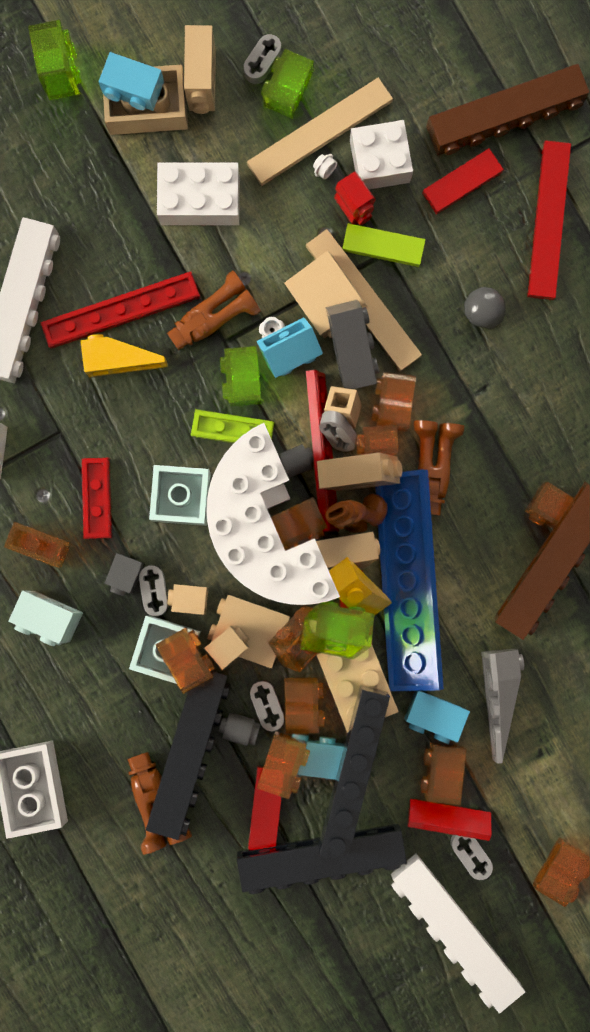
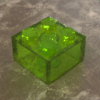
M60 20L28 26L38 78L49 100L80 94L78 84L82 83L80 69L76 65L77 52L74 42L71 40L69 29L64 30Z
M332 601L319 603L304 617L300 649L355 659L371 647L374 614L365 612L366 610L362 607L354 606L348 609L338 607V603Z

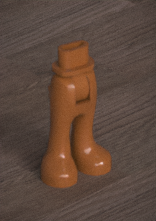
M232 270L227 274L225 283L220 289L193 307L180 321L175 322L176 327L167 334L177 349L180 350L187 344L192 346V340L198 342L210 336L233 317L246 312L255 316L261 310L249 291L246 290L240 278ZM234 295H239L222 310L212 314L213 310L219 305L231 299Z
M416 420L414 421V430L420 438L418 470H428L431 515H440L441 504H445V500L441 498H445L449 486L452 446L454 440L463 435L465 426L452 423L439 424L437 463L434 466L432 458L438 423Z
M369 494L364 498L363 503L346 500L333 504L328 508L325 517L337 529H346L353 533H364L367 530V523L371 526H378L383 522L388 508L382 496Z
M148 752L128 759L131 771L128 773L129 775H134L131 777L132 791L141 813L145 830L162 778L160 772L155 768L156 762L152 763ZM188 828L186 836L181 835L179 840L167 837L168 844L173 845L192 837L191 831ZM146 831V837L141 844L142 854H149L167 845L165 837Z

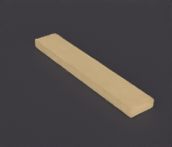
M378 77L248 160L247 165L260 185L263 186L392 103L393 98Z
M326 229L306 244V248L315 260L326 251H329L368 306L367 311L370 323L365 324L366 328L399 372L422 356L420 351L331 233Z

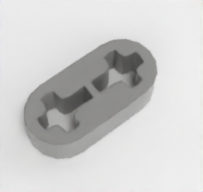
M272 34L263 36L246 59L244 75L250 83L259 84L263 82L281 56V42L277 36ZM271 45H274V51L270 50L267 53V55L264 56L265 46L270 47ZM261 62L260 73L256 71L254 74H251L250 67L256 68Z
M336 411L324 412L320 421V431L335 449L343 452L352 451L357 437L355 430L341 413Z
M157 566L144 567L139 574L143 607L151 616L163 615L169 607L167 604L168 594L164 573ZM150 570H153L154 574L159 575V579L155 580L156 589L153 590L151 583L145 581V576L149 575ZM154 592L157 594V599L163 601V606L159 607V612H155L154 608L149 607V603L153 602Z
M257 681L251 687L250 696L260 724L267 731H276L283 725L284 713L275 689L268 681ZM260 685L264 689L269 688L270 693L267 694L268 704L264 705L262 698L255 696ZM268 707L271 708L274 715L279 714L280 716L274 726H272L271 722L266 723L264 720L268 717L266 710Z
M452 835V849L469 874L477 880L487 879L493 871V865L477 840L470 838L468 846L472 851L467 854L463 847L457 848L460 844L458 839L463 836ZM476 856L481 863L486 861L483 865L485 869L483 872L479 870L473 871L476 867L472 861L473 857Z

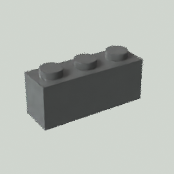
M358 300L326 307L343 388L357 389L377 384L375 374L379 373L376 358H372L370 349H374L372 334L367 333L365 325L370 323L367 308H362Z

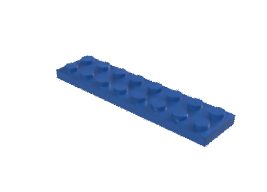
M428 470L402 472L400 484L375 487L376 494L385 499L388 508L386 517L378 525L382 590L392 602L384 609L390 691L443 690Z

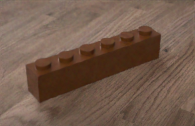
M575 64L432 115L428 119L426 128L437 156L444 153L445 155H451L458 152L463 146L469 144L470 146L479 145L488 137H502L513 128H527L534 121L544 118V120L552 119L559 112L566 109L574 111L584 105V101L590 92L579 64Z
M586 481L495 615V623L522 640L525 639L527 634L531 636L539 625L537 619L542 612L547 613L555 601L552 597L558 589L562 591L570 579L568 576L573 566L578 568L585 558L583 552L588 544H590V484Z

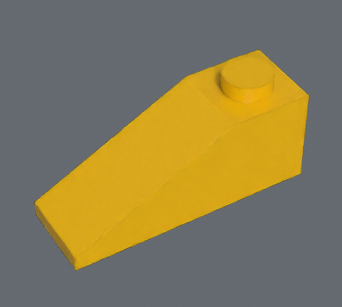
M101 334L90 335L88 340H81L84 372L88 377L168 367L164 356L109 337H104Z
M348 557L329 570L339 593V599L349 609L371 619L392 603Z

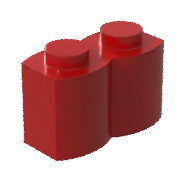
M354 171L337 183L335 187L337 193L334 199L351 224H359L361 226L372 218L371 213L374 210L373 204L376 199L359 174Z

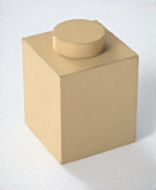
M331 386L324 408L325 412L336 411L341 413L353 429L356 428L362 406L357 390Z
M174 584V589H169L167 604L172 606L171 612L205 615L209 588Z
M230 626L204 649L223 670L249 648L246 643L249 638L240 627L234 629Z

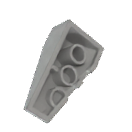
M518 649L481 652L492 760L496 763H503L521 680V671L524 670L523 655L518 653Z

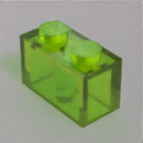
M284 49L282 56L276 57L272 66L273 75L270 81H265L261 95L263 96L264 107L293 119L313 75L314 61Z
M257 347L224 349L225 357H220L221 373H226L227 383H222L223 399H228L230 406L262 404Z

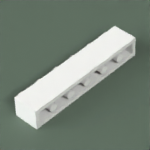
M24 217L20 224L0 292V380L14 384L16 378H19L23 371V362L21 361L24 352H27L30 347L31 337H29L31 327H34L38 320L37 306L39 301L42 302L46 291L44 286L46 276H50L53 268L52 255L54 251L58 250L60 245V236L54 225Z
M417 853L407 860V864H402L400 868L391 873L394 881L391 884L393 889L401 898L404 896L408 898L412 903L409 906L412 913L418 920L422 917L429 925L426 928L428 933L436 942L441 940L447 947L444 949L447 957L453 964L456 962L460 963L464 968L461 972L471 986L476 984L482 991L479 996L489 1009L494 1006L500 1014L525 993L521 983Z

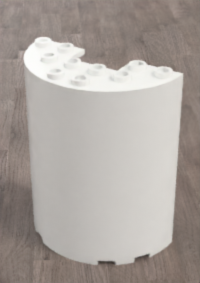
M262 423L241 436L229 448L213 474L207 497V523L214 548L223 564L238 581L265 598L296 605L318 604L339 598V593L315 538L285 551L267 509L290 500L284 485L289 479L267 428Z

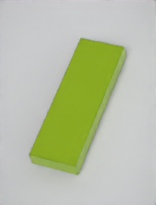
M348 223L342 249L348 253L420 267L425 239Z
M195 409L191 436L235 443L245 433L264 423L272 440L274 422Z

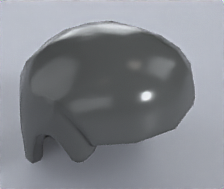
M480 287L469 293L464 302L465 315L474 326L492 329L502 323L506 314L505 300L493 288Z

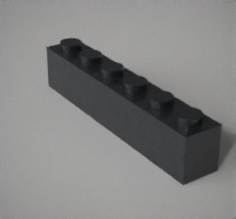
M199 667L195 668L145 831L179 840L181 835L186 836L191 819L186 818L189 807H195L199 791L194 790L197 779L203 781L207 764L203 763L206 752L211 753L215 737L211 736L214 725L219 727L223 710L219 709L221 699L227 700L231 684L227 683L228 677L226 675Z
M360 685L318 846L320 857L344 863L348 861L390 696L386 691Z
M399 824L355 831L347 863L320 857L318 846L321 837L278 844L275 847L258 850L238 851L237 865L242 892L249 891L250 894H258L264 892L265 888L276 887V889H286L291 887L292 884L299 882L309 885L319 882V879L330 877L332 880L345 878L346 874L356 872L359 875H367L374 872V869L384 868L385 870L398 869L402 864H407ZM275 848H276V850H275L274 852H270V850H269V849H275Z

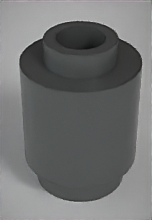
M303 444L279 454L289 479L313 469L311 463L314 462L310 447L304 448Z
M229 713L228 717L223 716L219 733H223L222 739L246 746H248V743L255 745L260 723L254 722L255 719Z

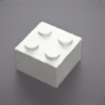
M404 120L351 128L350 145L354 168L368 189L410 183L413 168Z

